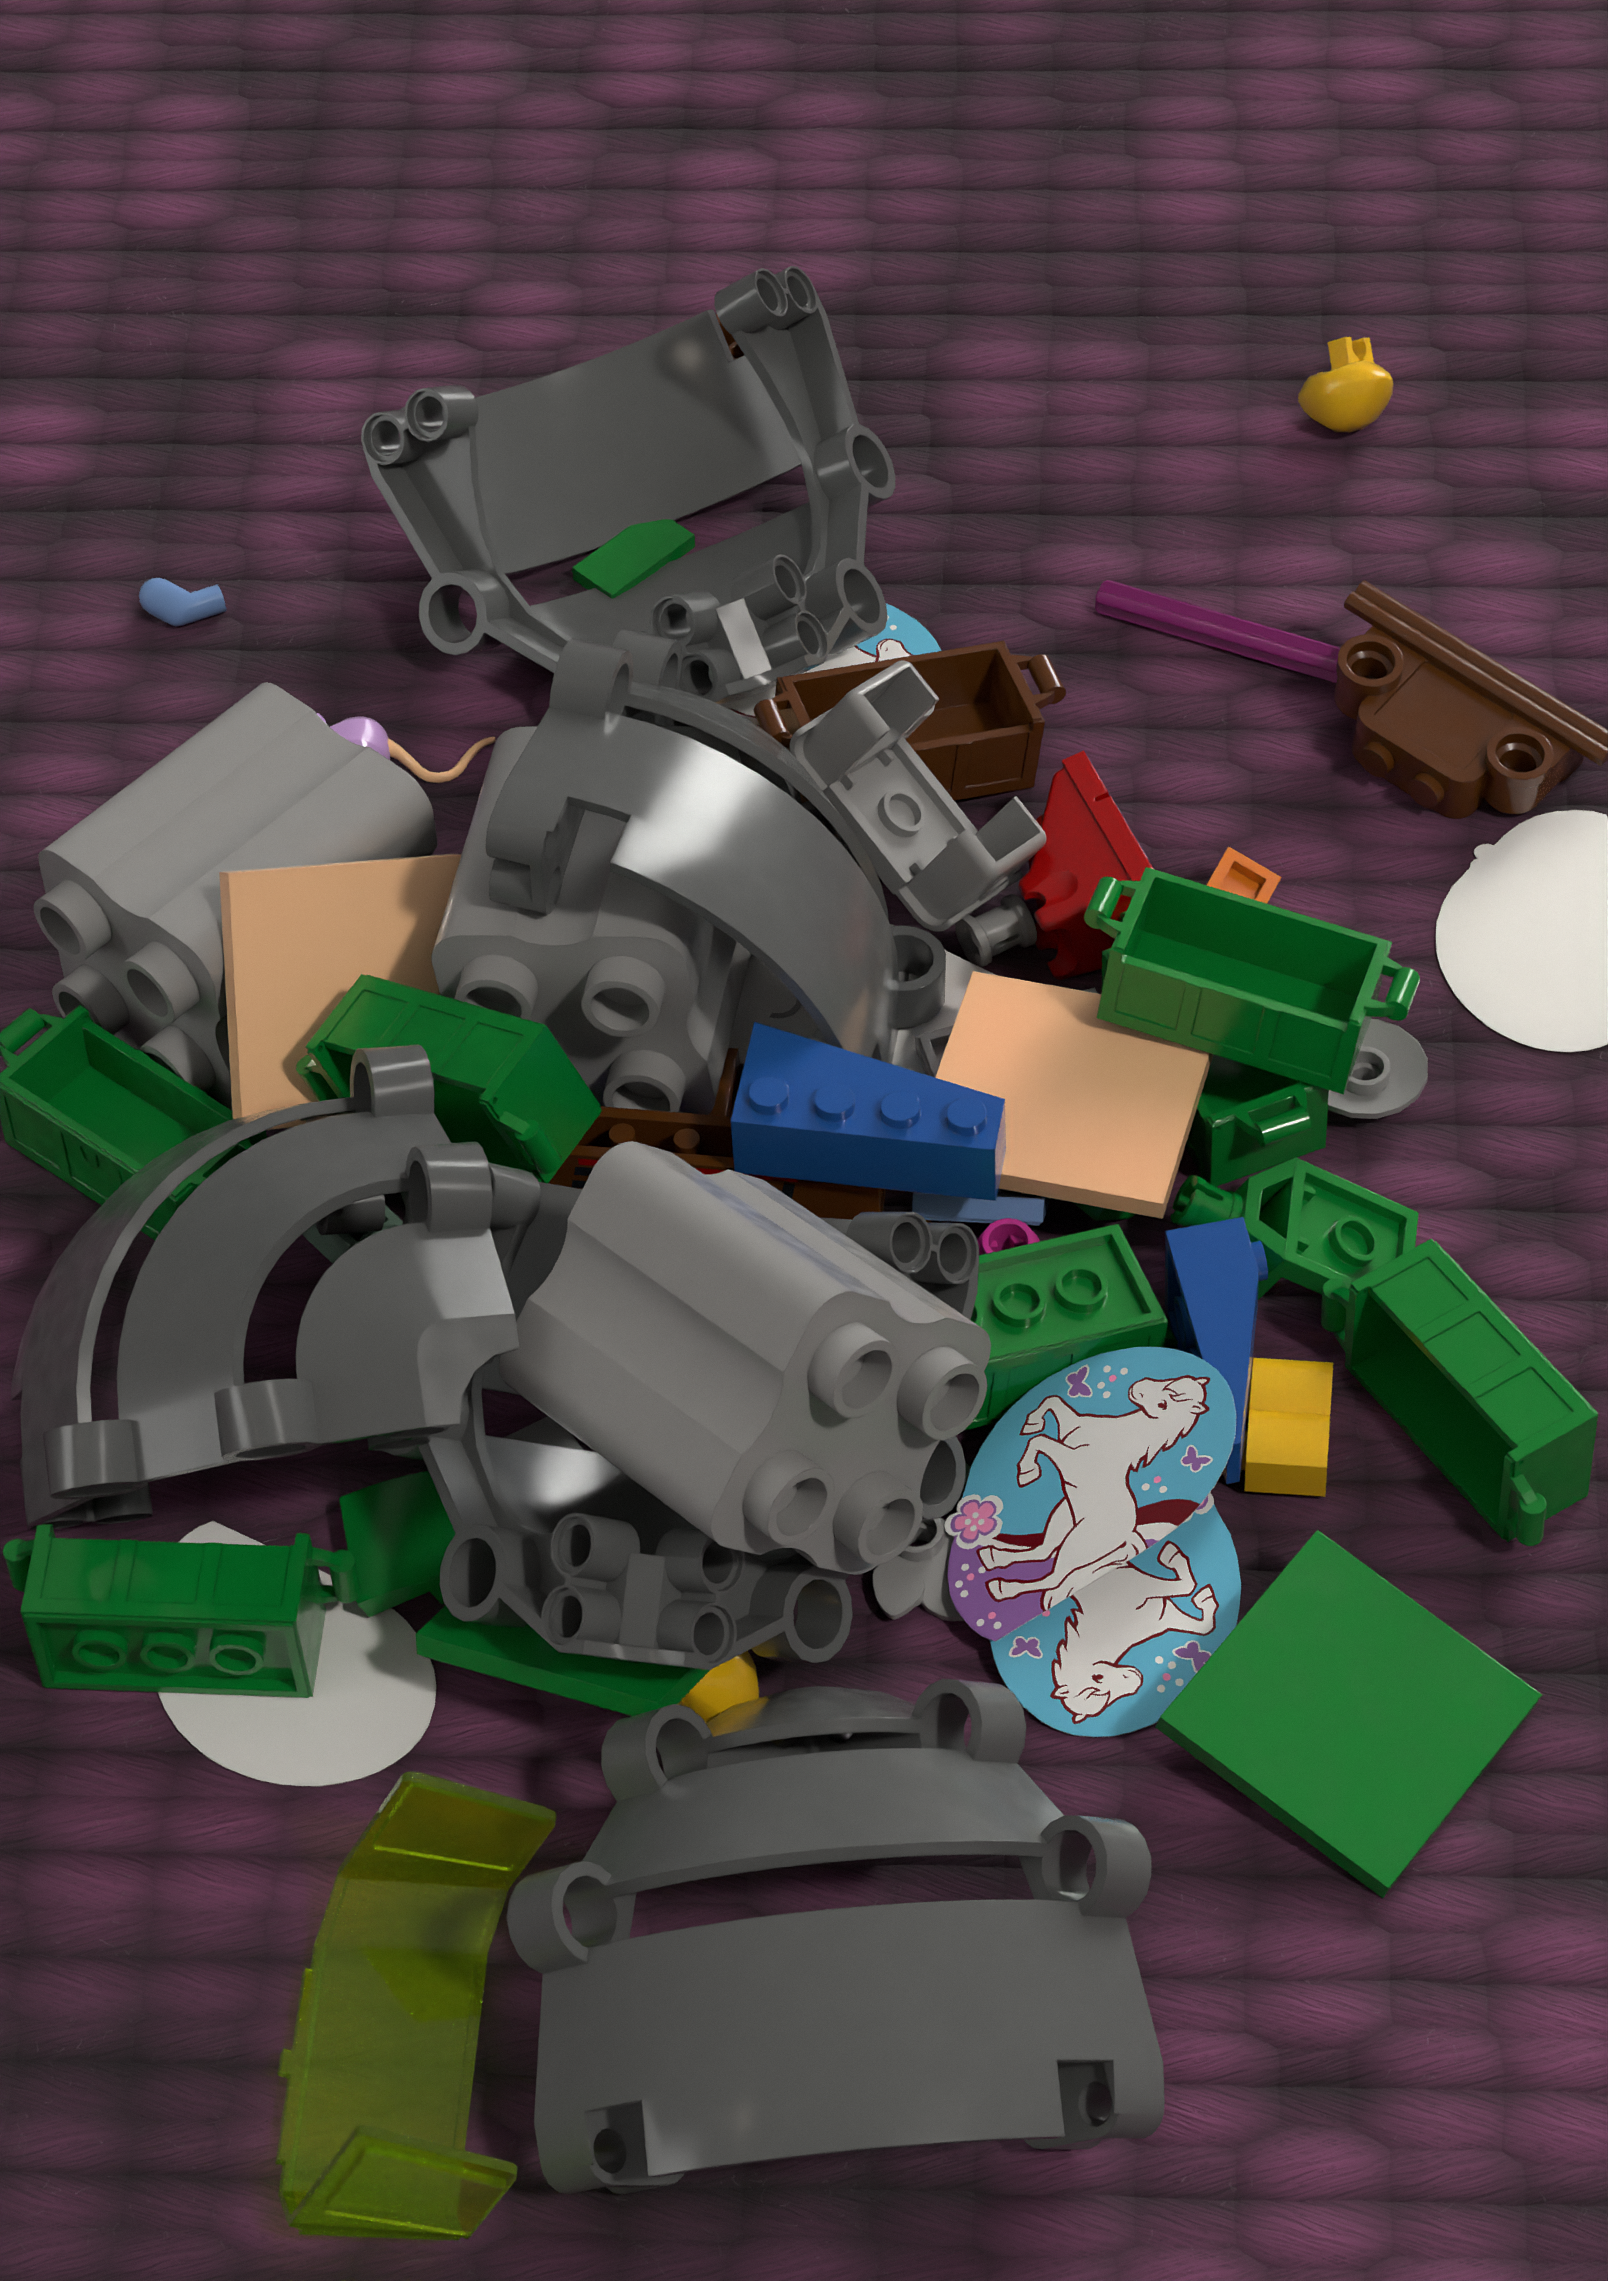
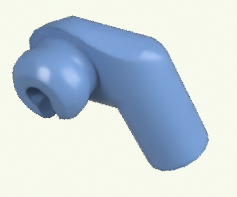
M152 578L144 582L139 591V601L143 609L175 627L226 612L224 597L217 584L190 593L166 579Z

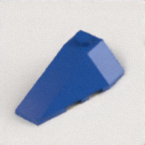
M1243 1217L1165 1231V1312L1169 1325L1178 1341L1176 1350L1191 1353L1216 1368L1227 1381L1233 1394L1236 1410V1435L1230 1457L1222 1472L1226 1484L1240 1482L1258 1310V1281L1268 1279L1267 1260L1261 1241H1250Z

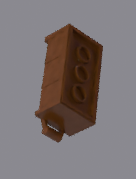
M999 641L778 677L775 697L758 702L753 710L760 728L770 734L790 752L791 738L799 728L835 707L849 691L898 661H908L938 696L939 701L935 704L932 714L905 740L955 801L1034 787L1045 725L1040 709L1049 704H1056L1062 701L1066 695V690L1047 655L1039 654L1034 657L1011 655L1005 642ZM1021 670H1029L1040 694H1032ZM800 793L802 803L809 801Z

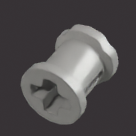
M1015 894L1003 897L1000 901V906L977 917L967 915L955 923L957 938L967 959L981 968L991 963L993 956L1017 945L1022 948L1029 947L1035 944L1037 940V931L1031 913L1020 897Z

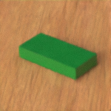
M672 519L630 525L572 567L573 580L588 590L596 588L614 599L657 572L668 562L681 558L695 548V535Z

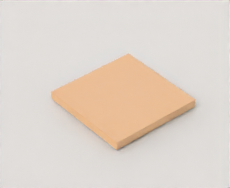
M461 854L219 872L233 1119L266 1110L318 1101L297 1073L296 1065L301 1058L309 1055L305 1046L361 974L371 975L440 995L431 956ZM299 1119L274 1126L270 1129L294 1127L306 1123V1120L300 1121Z
M973 971L935 1078L1005 1099L1006 1153L999 1188L1163 1219L1213 1054L1098 1019L1097 1013L1101 994Z

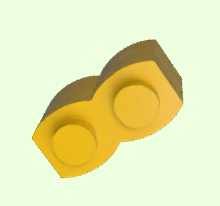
M1253 1358L1246 1418H1249L1248 1430H1245L1241 1470H1245L1244 1491L1325 1497L1333 1363Z

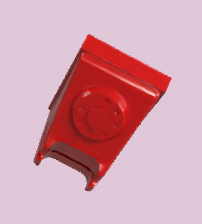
M1085 751L1063 759V768L1054 774L1044 814L1036 819L1046 833V843L1029 859V871L1018 882V888L1025 900L1036 898L1038 910L1034 914L1037 921L1035 924L1037 931L1035 945L1039 950L1054 948L1058 951L1056 958L1047 963L1053 977L1057 980H1064L1102 969V951L1112 948L1115 939L1101 929L1090 927L1084 920V914L1099 880L1108 876L1118 881H1140L1146 867L1153 869L1112 797L1109 796L1108 790ZM1120 895L1110 919L1121 922L1120 913L1127 911L1132 898Z

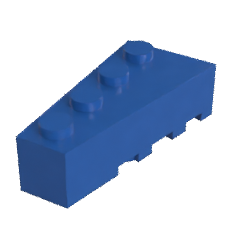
M754 1022L731 1118L734 1171L744 1174L996 1201L1006 1153L1005 1099Z

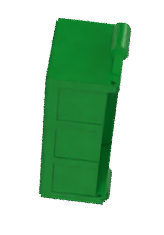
M1148 867L1145 868L1140 881H1118L1108 876L1101 878L1084 914V920L1087 925L1094 929H1101L1115 939L1110 950L1097 1013L1098 1019L1340 1094L1345 1092L1372 1017H1387L1395 1021L1405 1019L1420 982V976L1415 970L1402 967L1388 958L1392 946L1391 941ZM1120 895L1132 898L1122 922L1110 919ZM1383 976L1393 977L1385 1001H1377Z
M1126 911L1120 913L1121 922L1123 921ZM1111 948L1102 951V989ZM1213 1054L1185 1149L1206 1182L1217 1187L1281 1164L1295 1157L1325 1148L1329 1090Z
M360 975L305 1046L309 1055L301 1058L296 1065L297 1073L318 1101L350 1097L352 1059L358 1048L421 1045L426 1051L433 1077L434 1114L450 1142H478L482 1146L489 1163L531 1172L538 1179V1182L543 1183L550 1182L603 1111L600 1107L601 1105L547 1025L371 975Z
M81 1005L64 1019L46 1014H38L35 1010L28 1008L0 1032V1056H2L7 1066L0 1073V1122L5 1143L101 1206L125 1181L154 1158L191 1136L233 1120L232 1110L208 1096L206 1092L197 1086H192L150 1059V1056L139 1049H134L95 1024L90 1019L89 1010ZM44 1027L48 1029L18 1056L14 1054ZM266 1130L238 1142L213 1157L182 1181L156 1208L140 1231L156 1240L175 1211L192 1192L230 1159L261 1140L266 1139Z
M1119 1224L979 1255L978 1290L971 1321L988 1333L991 1342V1353L984 1371L987 1379L985 1400L975 1419L964 1430L997 1423L1018 1400L1036 1385L1064 1368L1102 1353L1133 1347L1177 1348L1178 1341Z
M1429 1239L1353 1281L1350 1284V1290L1347 1283L1340 1279H1331L1324 1283L1322 1287L1321 1325L1325 1330L1333 1332L1337 1341L1346 1352L1345 1367L1502 1539L1509 1542L1517 1538L1522 1545H1538L1543 1539L1545 1520L1588 1496L1598 1412L1436 1241L1434 1242L1432 1239Z
M52 1524L37 1525L35 1539L28 1541L13 1539L7 1542L3 1548V1555L12 1585L16 1590L24 1592L20 1612L41 1683L45 1688L313 1697L326 1614L325 1603L338 1600L343 1603H351L357 1600L361 1594L354 1555L347 1550L332 1552L312 1547L310 1534L297 1533L294 1545L272 1546L213 1542L185 1543L126 1539L56 1538ZM318 1566L329 1567L332 1585L321 1584Z

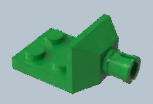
M1295 1157L1249 1177L1235 1192H1227L1207 1183L1205 1179L1199 1176H1189L1175 1197L1172 1209L1175 1211L1171 1214V1220L1182 1227H1189L1243 1217L1250 1241H1261L1267 1260L1268 1279L1258 1281L1259 1300L1281 1277L1321 1295L1324 1283L1331 1279L1343 1280L1347 1283L1350 1290V1284L1353 1281L1415 1248L1419 1212Z

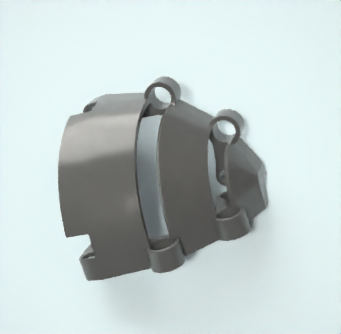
M790 266L774 275L768 269L760 268L716 292L714 306L717 316L744 353V356L736 360L732 357L714 309L706 310L681 323L610 353L562 371L474 398L468 389L459 385L422 388L409 396L404 408L374 413L365 421L362 428L361 441L371 476L432 578L424 588L419 602V619L423 633L433 646L443 653L459 655L495 648L503 643L555 673L558 659L568 640L576 638L612 646L617 634L622 629L680 642L682 667L678 690L689 692L717 704L745 699L776 686L778 677L802 674L823 664L829 654H839L878 635L885 629L888 619L887 606L879 584L864 565L867 508L893 495L895 472L891 458L878 436L869 428L859 424L827 314L811 280L804 271L796 266ZM800 466L803 468L809 502L731 538L668 562L654 574L614 599L593 588L529 606L507 578L509 575L540 568L595 551L630 525L663 519L677 521L760 486ZM463 589L472 597L477 611L476 626L472 633L465 628L459 614V598Z
M622 629L617 634L612 646L576 638L568 640L558 659L553 676L549 708L507 777L490 816L486 834V853L489 857L495 858L489 881L490 900L550 914L558 901L564 874L585 810L626 822V828L610 861V872L655 890L697 913L734 938L764 963L791 990L817 1024L818 1029L809 1039L892 1064L897 1028H910L927 1023L940 1012L945 1003L946 952L941 942L930 932L917 927L890 926L883 889L869 856L855 833L804 766L788 749L766 731L736 712L711 700L678 690L682 667L680 642ZM659 726L696 727L736 747L739 751L741 763L692 738ZM800 793L809 801L802 803ZM899 972L912 973L920 976V978L906 982L899 981Z
M421 1045L358 1048L353 1055L351 1064L350 1097L266 1110L224 1122L189 1137L154 1158L125 1181L79 1229L54 1264L36 1298L21 1338L12 1378L10 1401L21 1400L22 1458L20 1460L27 1530H36L37 1525L52 1524L53 1529H61L89 1522L95 1524H116L149 1518L153 1516L149 1482L238 1461L290 1456L314 1450L321 1445L367 1438L368 1449L374 1451L416 1447L429 1443L431 1441L430 1435L447 1431L449 1427L460 1424L462 1396L473 1373L483 1364H491L495 1356L517 1350L519 1348L514 1308L490 1230L493 1194L488 1161L482 1146L478 1142L451 1143L434 1114V1087L431 1067L426 1051ZM299 1119L300 1121L306 1120L304 1124L294 1126L261 1140L226 1162L192 1192L178 1207L160 1232L139 1271L126 1309L120 1337L117 1368L119 1419L92 1421L90 1385L93 1349L100 1316L114 1276L132 1241L156 1208L182 1181L207 1161L238 1142L274 1126ZM400 1192L405 1205L408 1224L381 1231L385 1220L384 1194ZM315 1223L321 1235L380 1231L360 1241L342 1254L328 1268L315 1286L302 1315L297 1336V1379H276L244 1384V1346L249 1318L264 1281L288 1247Z
M488 1162L493 1194L490 1230L517 1321L527 1299L543 1284L561 1254L567 1234L568 1217L582 1189L538 1182V1179L531 1172ZM406 1209L403 1219V1225L408 1224ZM861 1212L853 1220L821 1218L971 1320L978 1290L979 1246L976 1236L970 1227L962 1223H927L924 1217L916 1212ZM501 1355L495 1356L491 1364H483L473 1373L462 1396L461 1421L458 1426H452L447 1431L430 1435L431 1441L423 1445L404 1449L384 1450V1452L394 1456L425 1461L456 1533L446 1548L441 1563L440 1589L444 1604L450 1613L464 1622L505 1628H519L529 1624L558 1652L711 1670L750 1649L757 1655L772 1660L814 1664L828 1661L841 1650L849 1635L853 1617L852 1600L845 1580L850 1574L817 1567L793 1548H778L758 1555L722 1547L597 1452L485 1435L482 1389L520 1395L505 1384L501 1378L499 1370ZM956 1436L940 1440L928 1461L920 1489V1498L923 1504L922 1519L941 1518L952 1510L960 1498L965 1483L966 1463L962 1446ZM797 1599L798 1616L794 1626V1607Z
M941 1679L930 1684L918 1697L916 1704L881 1691L828 1686L803 1687L734 1705L706 1723L692 1709L678 1704H672L618 1720L607 1731L602 1745L603 1774L607 1787L617 1803L583 1861L526 1876L515 1886L508 1904L507 1922L513 1945L518 1955L529 1967L543 1974L534 2126L542 2173L548 2184L557 2192L564 2194L607 2187L611 2192L623 2195L677 2183L686 2172L798 2157L911 2146L1024 2140L1027 2144L1037 2149L1089 2150L1097 2146L1102 2139H1144L1152 2135L1160 2126L1164 2115L1163 2060L1126 1918L1139 1908L1145 1898L1151 1879V1855L1145 1838L1134 1825L1123 1819L1062 1814L1018 1765L1025 1746L1026 1722L1023 1708L1015 1694L1001 1684ZM968 1714H970L971 1736L966 1748L964 1726ZM656 1747L659 1753L661 1754L664 1772L661 1770L658 1763ZM1093 1847L1096 1857V1875L1090 1889L1086 1872L1087 1860ZM1016 1855L1019 1857L1034 1900L936 1901L826 1909L714 1923L629 1939L636 1893L639 1891L717 1876L818 1863L911 1856ZM563 1901L570 1913L572 1935L565 1923Z

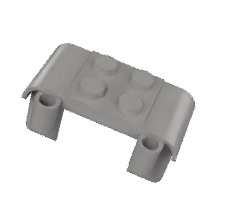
M902 660L852 689L835 707L799 728L791 738L790 753L804 766L855 833L869 856L876 874L891 893L897 895L912 916L922 926L939 932L950 928L1019 881L1024 876L1022 872L1013 874L1045 845L1047 837L1045 831L1017 796L1006 804L979 831L974 827L905 740L932 714L939 698L910 662Z

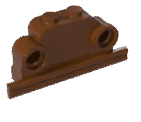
M1366 580L1362 581L1356 590L1351 592L1346 598L1344 608L1373 625L1364 635L1355 636L1342 645L1336 664L1338 676L1334 693L1335 703L1342 713L1357 720L1352 743L1353 756L1371 775L1384 778L1409 794L1419 805L1433 809L1439 814L1452 819H1462L1470 816L1485 800L1498 811L1508 814H1522L1535 808L1558 782L1566 780L1583 763L1584 756L1599 766H1602L1608 760V729Z

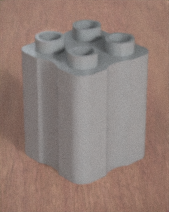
M268 682L260 684L39 853L38 860L45 894L35 901L34 914L43 933L59 952L64 978L54 985L52 989L57 1009L62 1017L65 1018L81 1005L89 1010L90 1019L95 1024L131 1047L139 1049L150 1056V1059L192 1086H197L206 1092L208 1096L232 1110L219 872L431 856L438 843L434 813L426 793L419 783L404 769L372 748L357 745L343 738L331 729L312 708L275 684Z
M659 726L692 738L741 763L739 751L736 747L696 727ZM515 727L503 732L497 738L432 951L431 960L440 995L547 1025L599 1104L603 1107L709 1115L715 1105L751 953L734 938L697 913L655 890L610 872V861L627 823L588 810L584 812L564 874L560 895L556 906L550 914L491 901L489 897V881L495 858L489 857L486 853V834L490 816L507 777L537 727Z
M630 1141L618 1144L608 1150L592 1169L568 1217L567 1234L561 1254L543 1284L527 1299L516 1321L519 1348L501 1355L499 1370L502 1380L510 1388L722 1547L758 1555L778 1548H793L817 1567L857 1575L868 1572L877 1565L896 1558L914 1539L923 1516V1504L920 1498L922 1478L932 1453L940 1440L950 1439L966 1429L979 1413L985 1400L987 1379L984 1371L990 1358L991 1342L988 1333L983 1328L765 1180L729 1169L716 1174L704 1175L672 1152Z

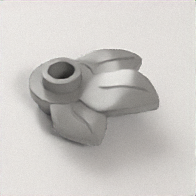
M943 1518L921 1520L920 1527L911 1543L926 1541L928 1544L919 1547L908 1545L896 1558L884 1564H879L875 1568L873 1573V1590L877 1604L890 1619H898L922 1604L928 1613L942 1620L965 1621L957 1612L949 1593L947 1574L954 1536H950L945 1531V1520Z

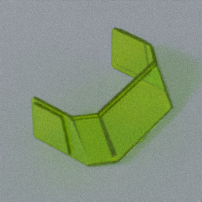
M405 1772L401 1775L340 1865L313 1946L310 1969L305 1968L302 1974L292 2050L284 2048L280 2053L277 2076L288 2078L275 2163L282 2165L278 2196L288 2225L297 2228L299 2235L459 2241L460 2238L469 2239L516 2180L517 2165L512 2162L465 2151L488 1952L509 1888L555 1827L556 1813L553 1810L421 1772Z

